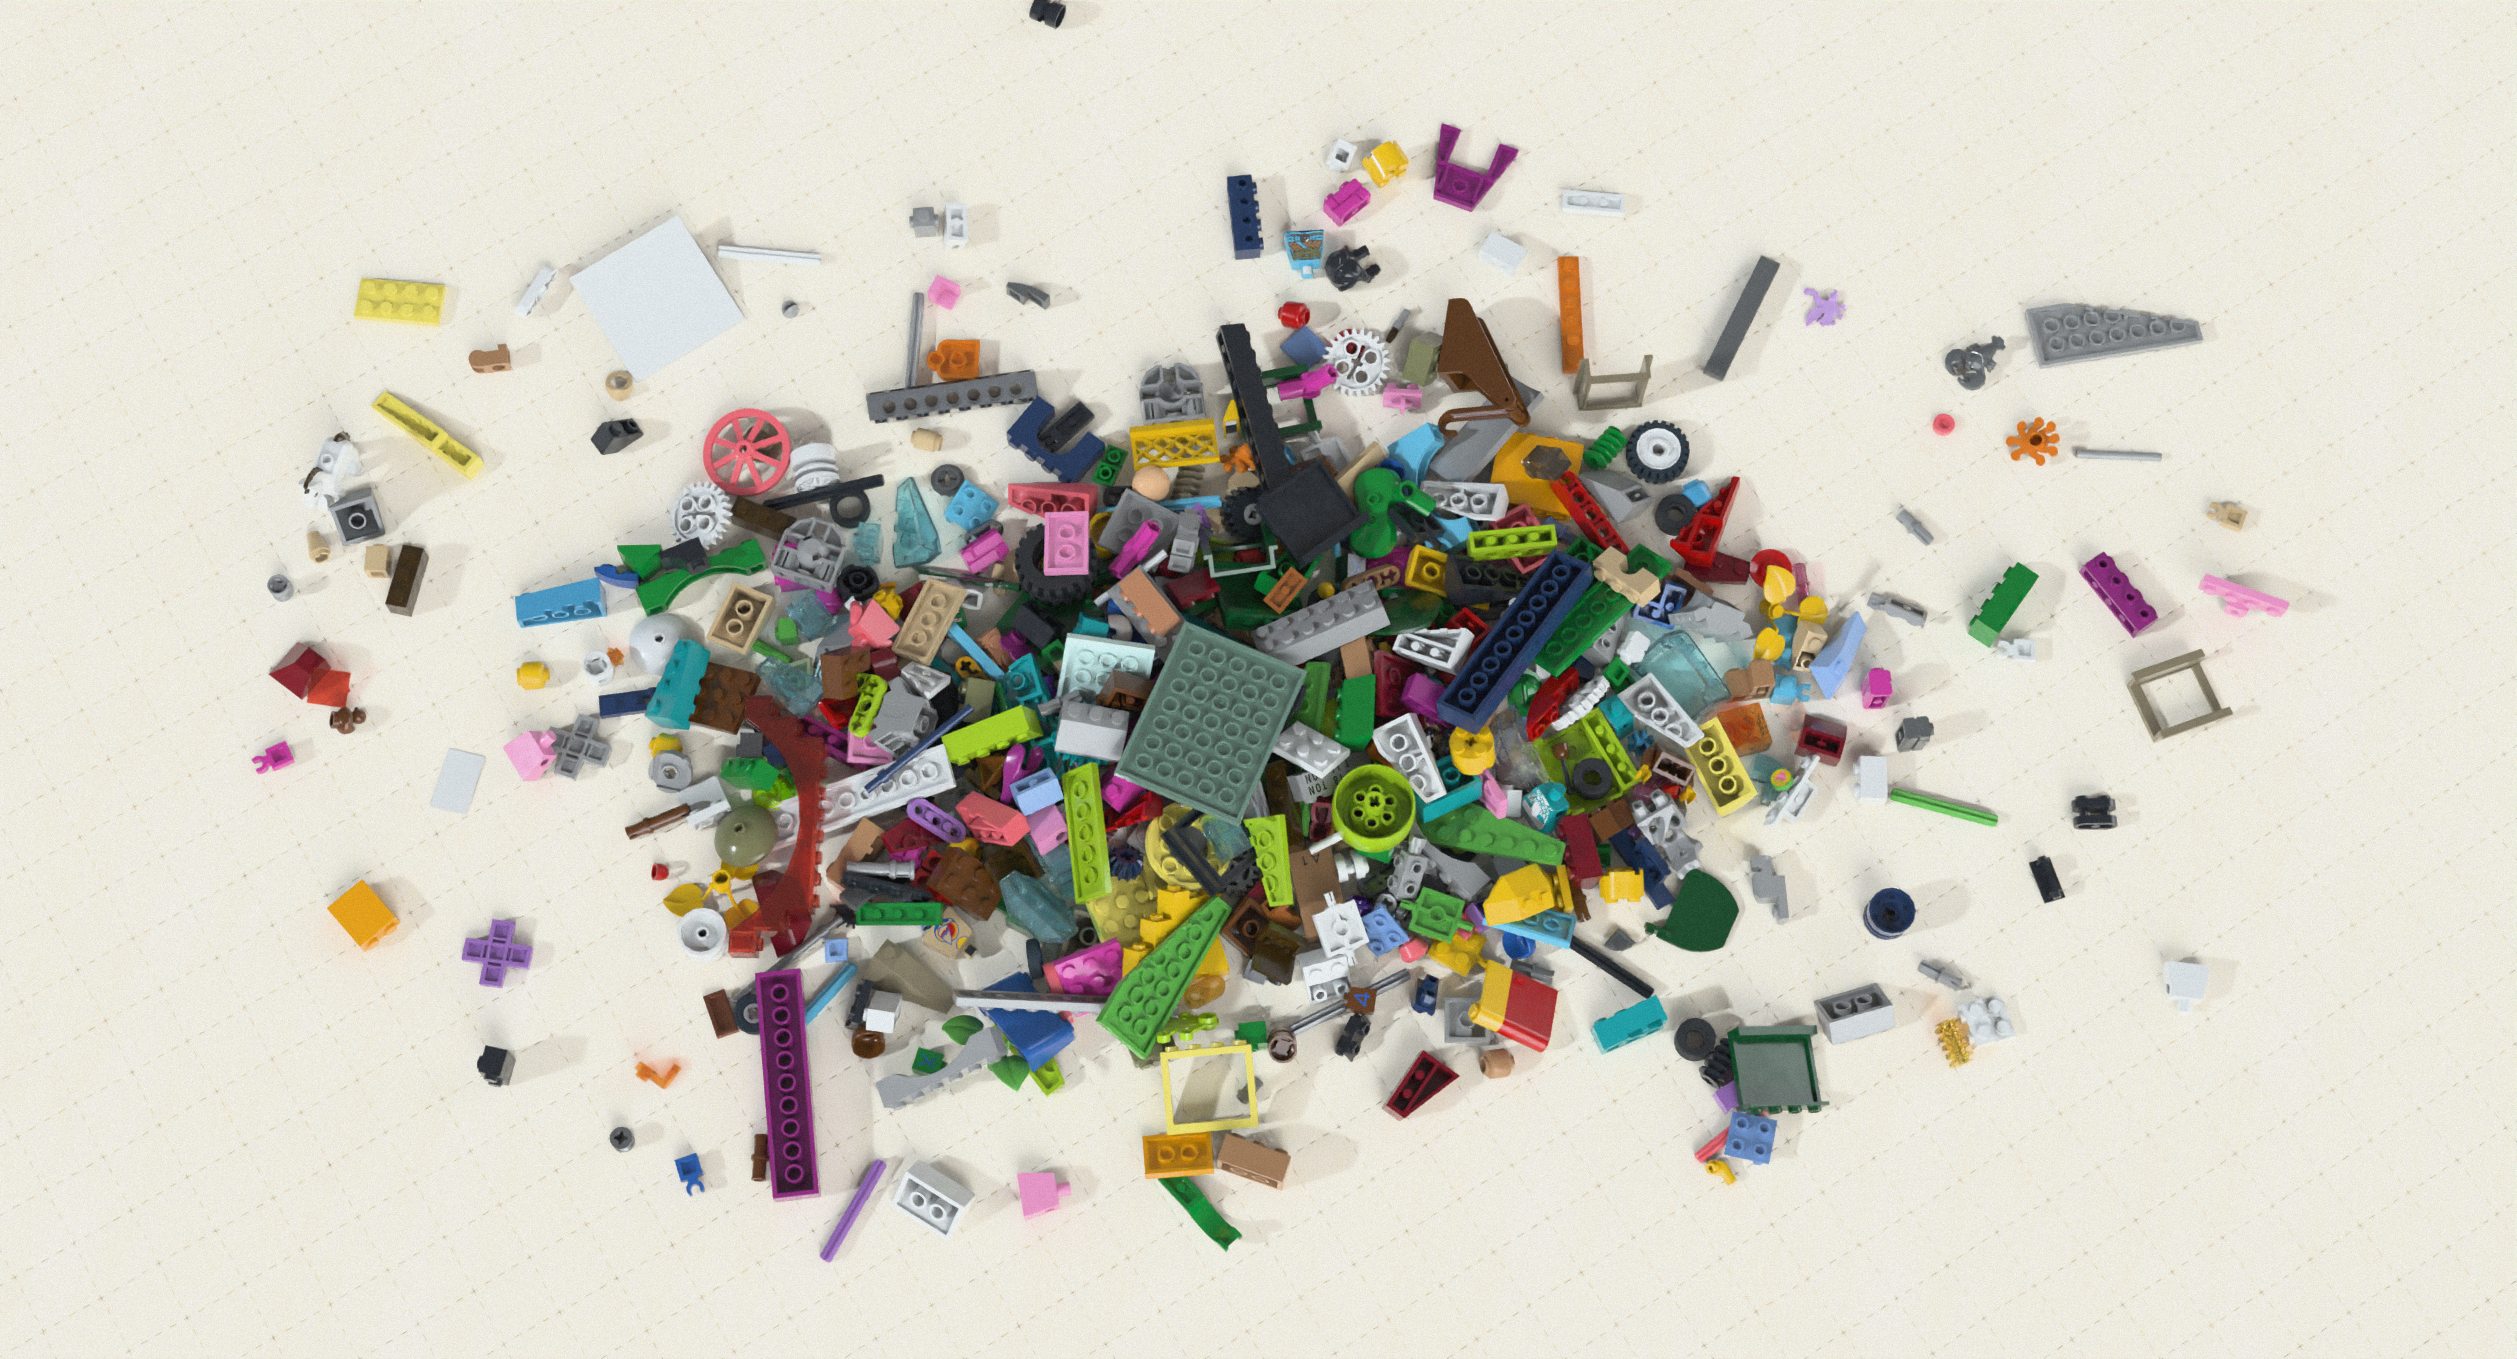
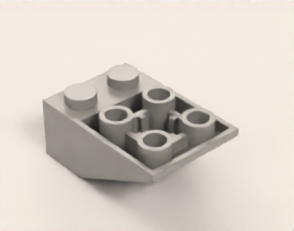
M1598 468L1578 475V479L1582 482L1583 487L1593 494L1597 503L1603 506L1608 511L1610 517L1618 524L1641 516L1655 500L1641 483L1606 469Z

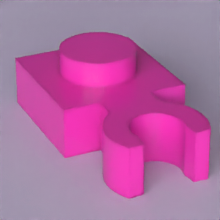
M286 741L265 749L266 756H255L251 759L254 764L263 763L260 768L256 769L258 774L265 773L271 766L276 771L295 762Z

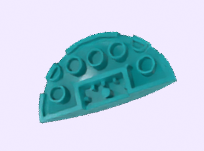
M1029 653L1008 667L1009 671L1004 675L1003 679H998V681H1001L1009 710L1023 705L1035 710L1038 719L1052 727L1057 713L1048 715L1045 718L1041 716L1038 705L1048 702L1052 698L1033 654ZM995 691L990 717L1001 713ZM1041 726L1043 736L1019 743V745H1023L1025 748V765L1021 766L1022 770H1025L1028 757L1034 747H1041L1044 754L1037 772L1048 767L1052 771L1055 770L1062 754L1057 755V751H1054L1055 747H1052L1054 740L1050 739L1051 731ZM1067 760L1063 762L1056 775L1058 780L1062 779V774L1068 772Z

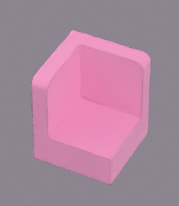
M939 275L935 277L927 291L929 301L948 310H952L961 294L959 284Z

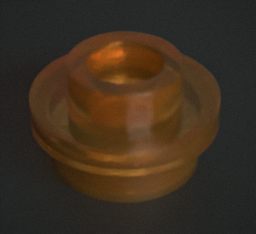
M611 647L607 648L606 654L610 658L611 663L615 667L619 664L623 665L624 661L622 659L625 656L616 647L614 649Z

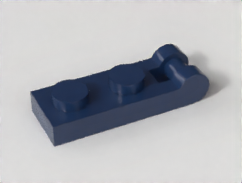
M656 687L598 696L601 719L645 713L648 704H644V699L650 698L651 701Z

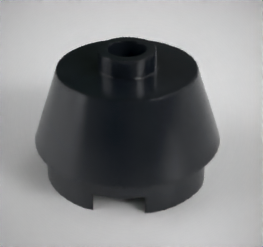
M850 564L841 570L836 581V587L845 602L854 596L856 601L864 605L874 598L873 595L879 590L880 581L875 570L870 566L866 565V567Z

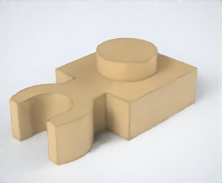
M2211 502L2209 507L2215 509L2216 513L2209 511L2206 514L2207 518L2211 520L2218 518L2220 519V526L2240 532L2242 530L2248 511L2230 504L2222 508L2218 502Z

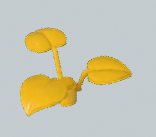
M1767 566L1763 587L1765 599L1759 604V612L1766 616L1765 620L1770 623L1772 628L1766 627L1759 633L1754 646L1753 660L1764 658V660L1771 659V662H1773L1784 651L1785 639L1782 635L1778 634L1779 629L1772 619H1777L1783 613L1799 616L1797 625H1799L1800 620L1818 623L1822 626L1828 616V608L1825 602L1815 595L1807 596L1802 600L1799 606L1800 612L1782 607L1779 602H1785V597L1793 594L1796 585L1794 576L1782 567Z
M722 860L721 869L713 873V882L709 883V888L703 897L702 891L698 886L688 883L678 886L663 899V904L671 913L683 918L686 913L693 909L704 908L702 902L707 900L714 888L718 893H727L734 906L729 908L724 915L727 928L739 934H754L758 932L762 924L759 906L748 898L742 899L737 904L730 889L732 886L731 880L735 877L740 881L750 879L757 873L759 864L739 868L728 865Z

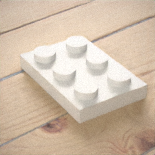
M1298 721L1279 735L1273 749L1274 753L1320 778L1325 777L1350 755L1349 748Z

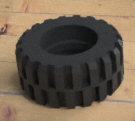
M1042 523L1036 525L1037 529L1034 531L1030 529L1026 532L1027 537L1021 538L1019 541L1020 548H1016L1015 551L1016 559L1014 564L1023 590L1029 593L1030 598L1034 601L1039 599L1040 603L1046 606L1049 603H1052L1053 607H1060V603H1065L1067 606L1071 605V601L1075 599L1080 601L1083 599L1082 594H1089L1092 590L1091 584H1096L1097 574L1100 570L1099 558L1092 538H1089V574L1061 575L1057 577L1045 576L1037 570L1039 562L1044 557L1045 525Z

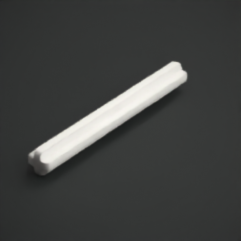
M720 245L718 248V256L721 258L820 266L822 261L821 254L726 245Z

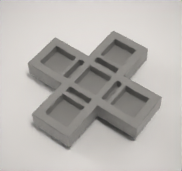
M579 713L571 733L550 726L549 730L553 731L557 737V740L551 746L556 753L561 754L554 770L555 775L576 782L584 762L605 769L613 748L612 746L594 741L601 724L599 719Z

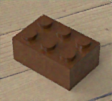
M949 846L926 882L929 887L978 921L987 922L1003 897L992 877L988 874L985 865L961 847Z

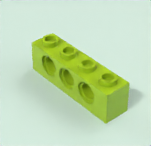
M1555 524L1468 532L1467 537L1468 556L1473 557L1474 562L1548 555L1553 549L1557 548Z

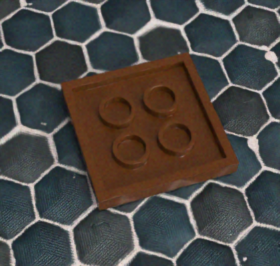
M708 662L705 675L699 680V685L701 686L700 693L695 695L693 704L696 706L694 714L689 715L688 722L692 725L737 736L762 676L759 673Z

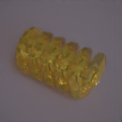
M1959 1017L1937 1024L1935 1027L1938 1028L1934 1031L1935 1035H1942L1938 1042L1946 1043L1941 1048L1943 1052H1949L1945 1055V1059L1953 1060L1949 1063V1068H1957L1974 1061V1059L1969 1058L1974 1051H1966V1048L1971 1045L1970 1042H1962L1967 1037V1034H1959V1031L1964 1027L1955 1025L1960 1020Z

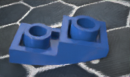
M602 564L594 567L596 576L610 585L635 589L641 584L638 573L624 571L622 574H619L617 567L611 564Z

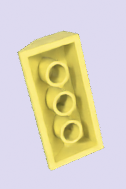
M1715 717L1698 726L1704 733L1702 739L1688 748H1683L1691 763L1697 767L1695 771L1717 813L1722 818L1741 808L1758 793L1719 719Z

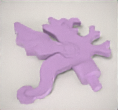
M1804 289V294H1812L1814 303L1818 306L1810 310L1809 314L1805 317L1807 320L1805 323L1806 327L1820 319L1818 324L1822 323L1821 327L1825 325L1834 326L1836 322L1832 321L1834 320V315H1837L1839 320H1842L1843 314H1840L1838 310L1846 311V308H1844L1846 305L1837 306L1838 290L1834 289V292L1830 294L1829 300L1826 301L1820 298L1816 290Z

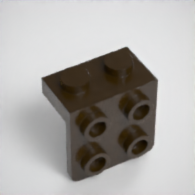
M1024 837L1013 846L1003 845L984 862L988 874L992 877L998 891L1006 900L1012 898L1024 885L1046 874Z
M1269 921L1256 934L1251 968L1288 986L1292 982L1295 957L1307 946L1308 939L1277 923Z

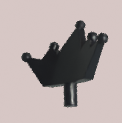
M845 904L829 905L830 908L836 910L834 917L839 914L844 920L836 928L846 923V928L850 925H853V929L856 928V914L853 913L855 912L853 909L850 910Z

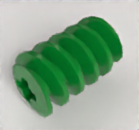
M1609 426L1583 453L1584 462L1588 467L1595 470L1598 468L1606 469L1608 464L1613 461L1612 458H1616L1618 453H1621L1623 448L1628 445L1627 439L1617 427Z

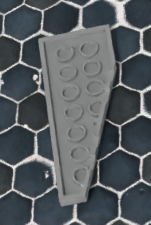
M2071 303L2031 308L2025 311V317L2040 369L2201 344L2204 340L2199 322L2193 320L2159 318L2157 315L2143 316L2136 312L2114 309L2100 310L2093 309V306L2079 307Z

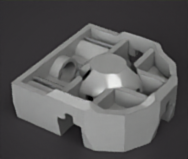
M1179 362L1174 363V366L1170 367V369H1166V367L1162 368L1161 364L1154 366L1145 373L1139 389L1143 426L1153 425V423L1164 424L1191 421L1196 418L1197 420L1207 419L1202 382L1192 367ZM1175 375L1176 381H1172V383L1164 382L1163 376ZM1175 388L1180 389L1182 393L1178 395L1174 392ZM1199 391V394L1187 395V392ZM1153 395H1155V397H1156V398H1153V399H1144V400H1143V397H1144V396H1153ZM1180 409H1182V414H1181V413H1171V414H1168L1167 416H1166V414H1165V411H1167V412H1175V411H1179Z
M819 517L798 520L784 531L770 565L771 572L774 576L831 594L841 571L842 561L847 556L843 534L831 521ZM819 524H824L827 527L823 538L816 535ZM785 540L798 544L797 548L793 549L784 546ZM817 554L821 556V558H819L818 560L813 561L812 556H816ZM827 555L838 557L837 562L828 560Z

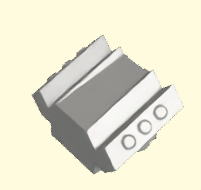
M1696 589L1687 606L1668 614L1671 625L1681 624L1682 630L1697 632L1703 635L1704 639L1714 638L1716 643L1743 640L1753 635L1750 624L1743 622L1746 614L1744 611L1728 601Z
M898 676L888 682L891 691L882 695L884 698L879 714L873 719L877 728L868 732L873 743L896 759L901 758L934 732L939 718L931 701L925 699L909 683Z

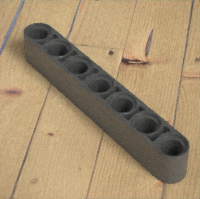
M1760 256L1704 368L1703 374L1720 382L1723 381L1781 263L1766 256Z

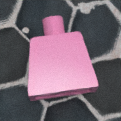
M547 730L545 733L542 731H527L503 747L523 781H537L552 763L556 753L551 744L557 740V737L551 730Z
M1055 804L1048 805L1033 814L1025 816L1027 824L1031 829L1028 834L1041 856L1068 839L1066 811L1060 813Z
M1054 1173L1017 1174L1025 1221L1059 1209L1058 1197L1072 1195L1070 1181L1056 1184Z

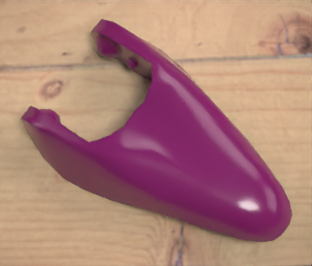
M1017 744L1010 749L1003 766L1001 804L1010 806L1015 801L1009 786L1010 784L1037 773L1044 755L1041 747H1034L1032 749L1025 770L1021 769L1025 755L1024 746Z

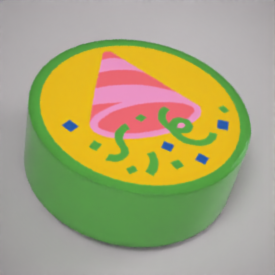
M1777 769L1770 776L1773 788L1778 791L1788 790L1793 785L1794 779L1788 769Z

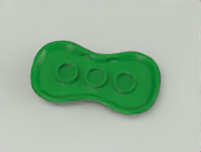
M1370 468L1364 470L1354 482L1353 495L1357 510L1361 515L1367 512L1371 517L1367 523L1349 535V546L1352 552L1357 553V556L1380 558L1388 555L1395 547L1397 530L1387 513L1397 502L1392 495V490L1396 484L1401 483L1399 475L1391 469Z

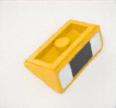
M1234 400L1230 401L1223 419L1225 439L1240 436L1239 416Z

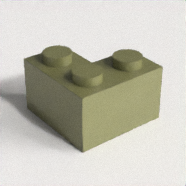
M1429 331L1411 340L1402 374L1403 379L1422 387L1435 381L1443 336Z
M967 677L963 678L962 682H959L957 694L961 695L960 699L963 702L959 703L957 713L968 704L975 710L964 718L962 722L977 723L990 718L995 681Z

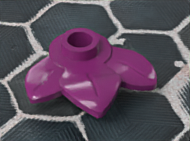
M1012 630L1006 636L1000 638V646L1002 649L1010 651V656L1014 661L1029 653L1033 654L1035 660L1037 659L1035 651L1025 643L1026 637L1019 634L1018 630Z

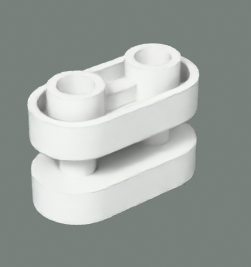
M1355 850L1349 851V858H1343L1341 853L1333 854L1339 883L1348 881V874L1354 873L1356 879L1365 878V873L1369 872L1367 859L1363 855L1357 854Z

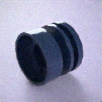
M1893 887L1882 889L1869 900L1864 908V926L1871 935L1878 939H1896L1911 926L1915 919L1916 909L1914 902L1901 889ZM1883 914H1890L1892 917L1890 919L1884 918Z

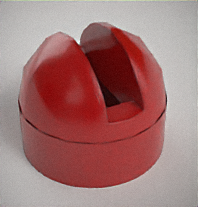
M654 863L651 870L652 880L663 881L667 879L669 868L665 864Z

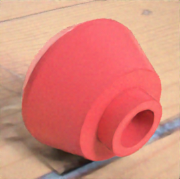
M1409 934L1410 940L1399 946L1401 959L1407 963L1416 961L1428 951V943L1417 935L1412 936Z

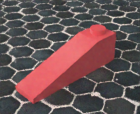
M1009 483L1008 502L1009 505L1031 515L1036 514L1042 518H1045V512L1089 511L1090 523L1096 514L1098 506L1097 485L1083 483Z

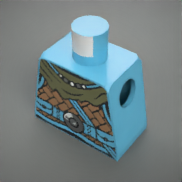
M1324 229L1284 232V245L1291 269L1301 270V278L1303 279L1313 278V269L1321 268Z

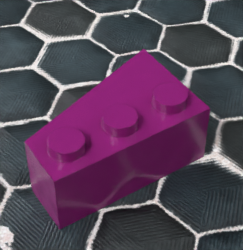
M1415 673L1408 677L1398 701L1416 713V715H1419V713L1427 718L1426 723L1430 726L1434 723L1441 729L1440 734L1442 735L1445 729L1455 730L1456 728L1455 725L1440 719L1438 716L1436 702L1447 687L1429 680L1428 676L1422 673Z

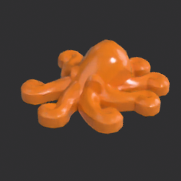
M2037 417L2034 420V425L2026 433V422H2018L2017 431L2020 438L2009 436L2006 439V444L2009 447L2015 444L2020 446L2019 449L2011 452L2012 460L2019 461L2022 454L2028 453L2031 458L2036 460V465L2043 466L2046 460L2037 451L2049 453L2051 457L2057 456V447H2048V444H2057L2060 441V436L2057 433H2053L2051 436L2047 435L2056 430V424L2050 421L2045 428L2039 430L2044 426V420L2041 417Z
M1248 443L1243 444L1241 447L1233 445L1229 448L1230 455L1222 454L1220 456V463H1225L1223 465L1225 472L1233 470V465H1236L1238 473L1241 474L1245 473L1248 468L1256 470Z

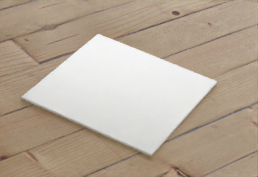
M678 215L569 278L637 384L745 320Z

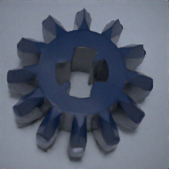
M1121 845L1119 848L1114 847L1109 852L1111 877H1118V881L1121 879H1125L1126 882L1130 879L1136 880L1143 871L1144 860L1143 856L1139 854V850H1132L1131 846L1125 848L1124 845Z

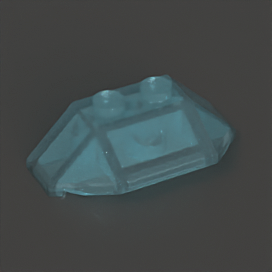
M1015 870L1000 880L999 884L1007 912L1039 942L1065 943L1078 933L1079 930L1076 926L1073 911L1041 881L1030 876L1021 875L1020 872Z

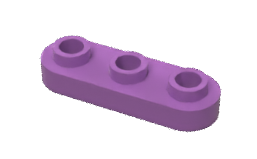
M919 798L911 800L907 805V814L910 819L948 843H959L964 840L966 836L965 826L930 802ZM916 806L919 808L918 814L915 812ZM933 818L937 820L936 825L933 824ZM951 829L954 830L953 836L950 834Z

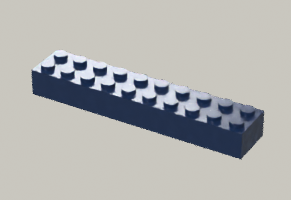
M1556 549L1552 550L1437 700L1436 704L1440 719L1474 735L1478 734L1592 583L1591 564Z

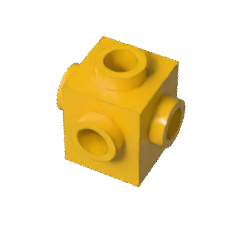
M893 588L887 591L880 590L873 595V599L893 620L900 616L899 613L904 605L901 597L896 594Z

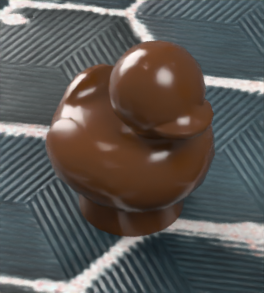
M342 707L338 711L331 712L329 726L331 729H337L340 734H350L355 731L353 722L362 724L367 716L358 707H355L353 712L348 707Z

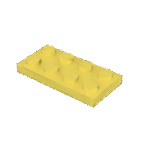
M361 278L354 317L359 320L439 327L446 287L444 285Z

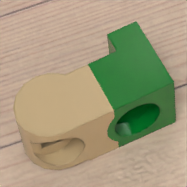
M1057 639L1042 650L1041 656L1046 662H1049L1060 676L1065 647Z

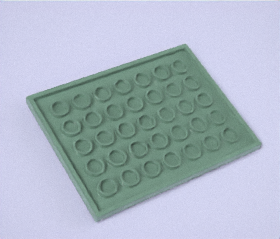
M1185 621L1114 771V775L1239 827L1306 678L1307 671Z

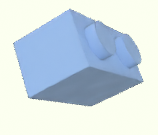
M1050 767L1009 785L1016 806L1024 816L1033 814L1037 810L1064 799L1058 779Z

